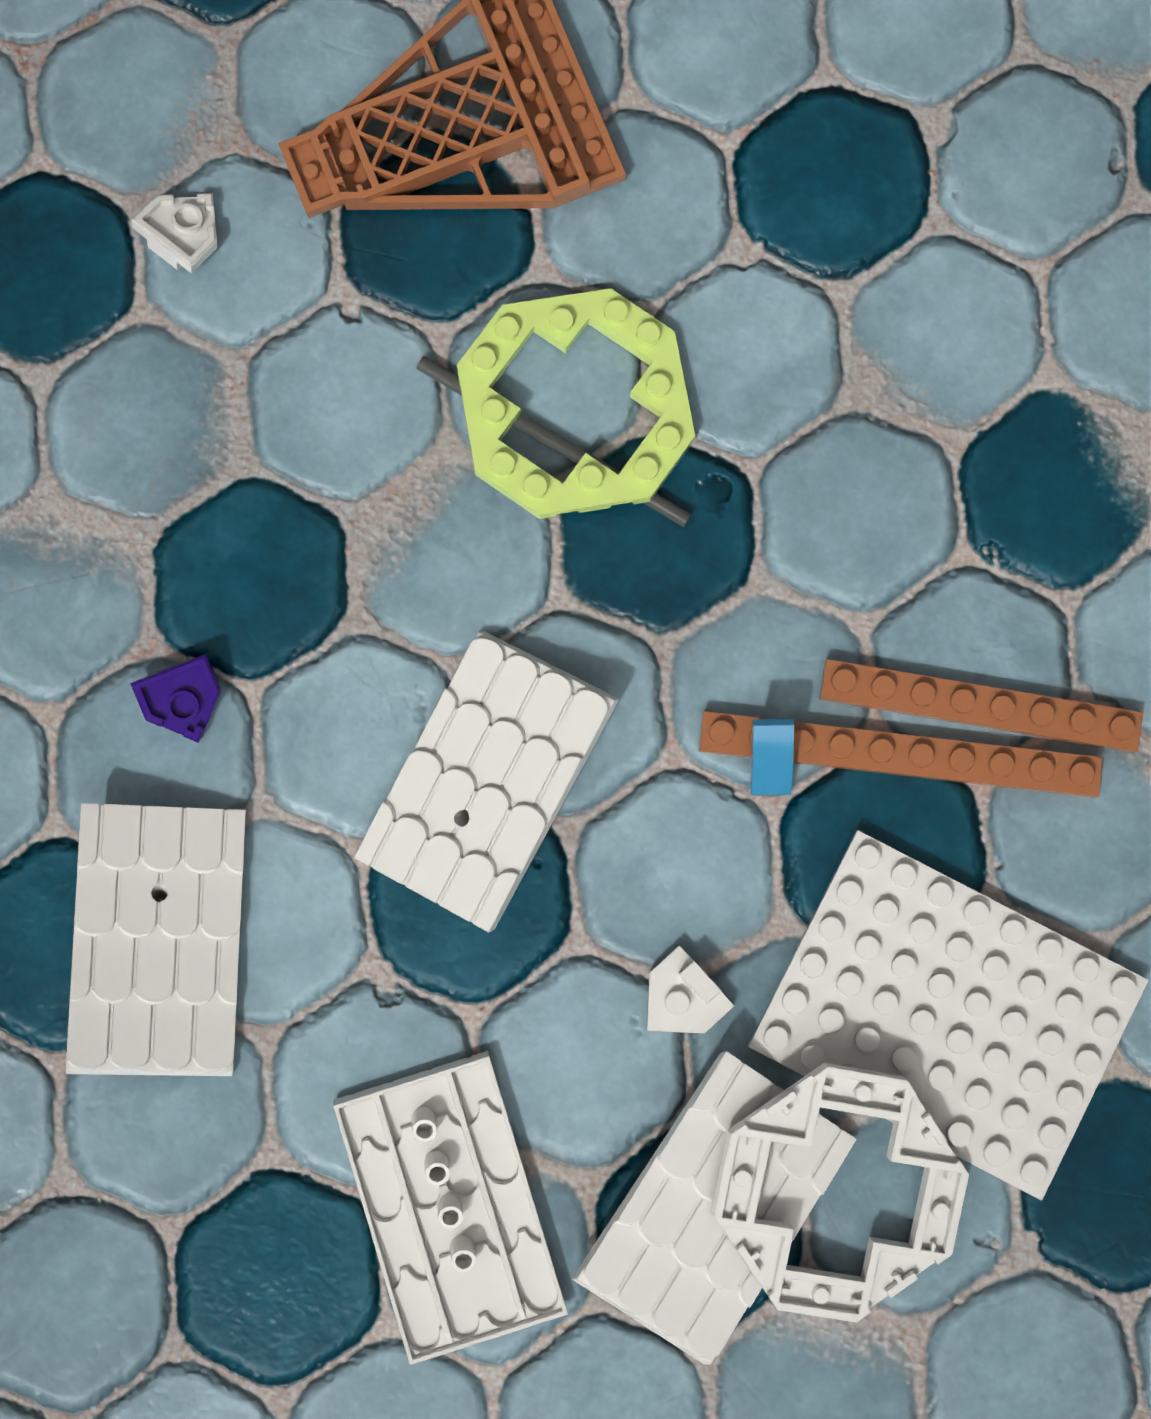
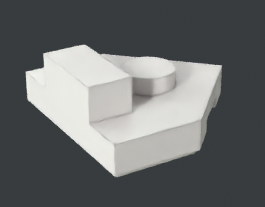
M199 193L197 197L173 198V194L157 195L131 220L132 228L147 239L148 248L177 270L182 266L192 274L217 249L213 193Z
M680 945L649 972L647 1031L706 1033L734 1007L732 1002Z

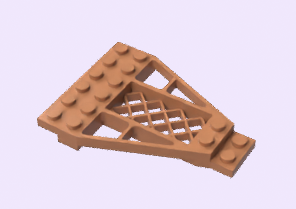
M552 0L460 1L343 110L329 115L315 129L278 143L308 219L342 205H345L346 210L556 208L626 180L624 168ZM466 15H473L489 53L440 72L430 48ZM420 57H426L433 75L380 95ZM487 77L497 81L491 97L473 90L477 79ZM503 87L511 105L498 100ZM451 91L461 95L455 111L437 104L441 93ZM468 99L487 106L480 121L462 115ZM415 105L425 110L419 125L401 119L405 107ZM493 109L512 116L506 131L487 125ZM432 113L450 120L444 136L426 129ZM378 119L389 124L382 140L365 133L370 121ZM518 122L521 129L514 131ZM457 123L476 130L469 146L451 139ZM396 127L414 134L408 150L390 143ZM483 133L496 138L478 145ZM422 137L440 144L433 160L415 153ZM362 142L378 148L372 163L369 161ZM447 147L460 152L442 159ZM518 150H529L547 193L491 195L480 169L481 166ZM386 151L403 158L397 174L379 168ZM410 162L424 166L405 174ZM465 171L474 173L482 191V195H406ZM376 176L387 181L379 184Z

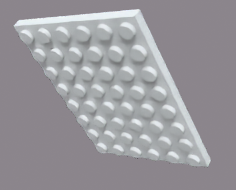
M857 830L747 1046L803 1076H806L823 1063L903 1076L908 1080L918 1099L931 1115L957 1157L1042 1201L1149 980Z

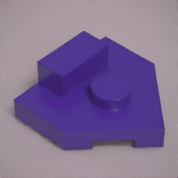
M207 654L186 660L130 683L146 721L181 734L183 737L197 743L201 740L222 691Z

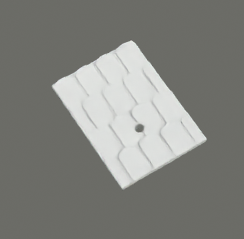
M485 631L478 632L475 640L468 647L449 687L444 690L415 749L408 756L386 801L382 802L354 858L396 882L405 885V887L432 902L438 903L461 918L472 922L488 933L495 930L615 709L619 698Z
M81 803L66 1074L232 1076L246 810ZM155 898H162L163 901L157 902Z
M489 1051L333 1100L335 1114L410 1365L568 1315L562 1289Z
M727 1051L719 1054L572 1278L576 1283L704 1365H711L714 1358L721 1353L746 1309L752 1306L762 1289V1286L711 1212L727 1130L784 1091ZM818 1114L811 1148L771 1141L755 1218L791 1224L794 1228L793 1241L820 1195H824L855 1143L856 1138Z

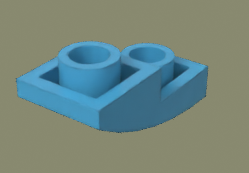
M754 719L751 736V795H791L794 719Z

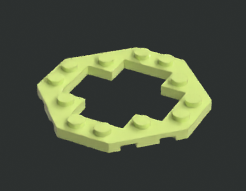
M611 288L503 304L457 364V374L475 475L539 519L556 517V514L574 511L582 513L611 508L612 505L633 502V504L650 502L695 439L675 331ZM589 324L649 365L648 369L631 390L630 398L660 418L619 474H616L585 453L564 483H561L501 442L502 438L520 416L521 408L491 388L533 333H536L566 354Z

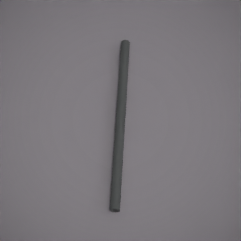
M426 356L420 359L417 370L461 395L458 375ZM522 413L512 425L576 464L587 453L616 474L620 473L619 470ZM657 493L650 502L643 503L682 527L686 526L692 515Z

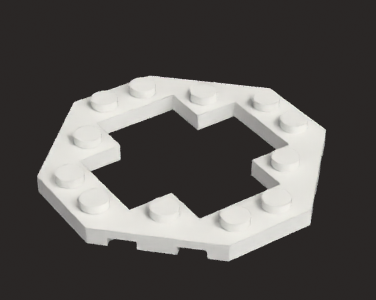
M823 1063L727 1130L711 1212L777 1310L857 1323L871 1313L869 1310L871 1307L888 1295L892 1298L918 1279L917 1275L935 1262L939 1265L953 1254L969 1173L948 1145L946 1138L918 1099L916 1092L907 1079L898 1075ZM820 1108L894 1120L886 1157L891 1162L924 1167L909 1242L869 1237L861 1277L787 1265L794 1233L792 1225L755 1218L771 1141L811 1148Z

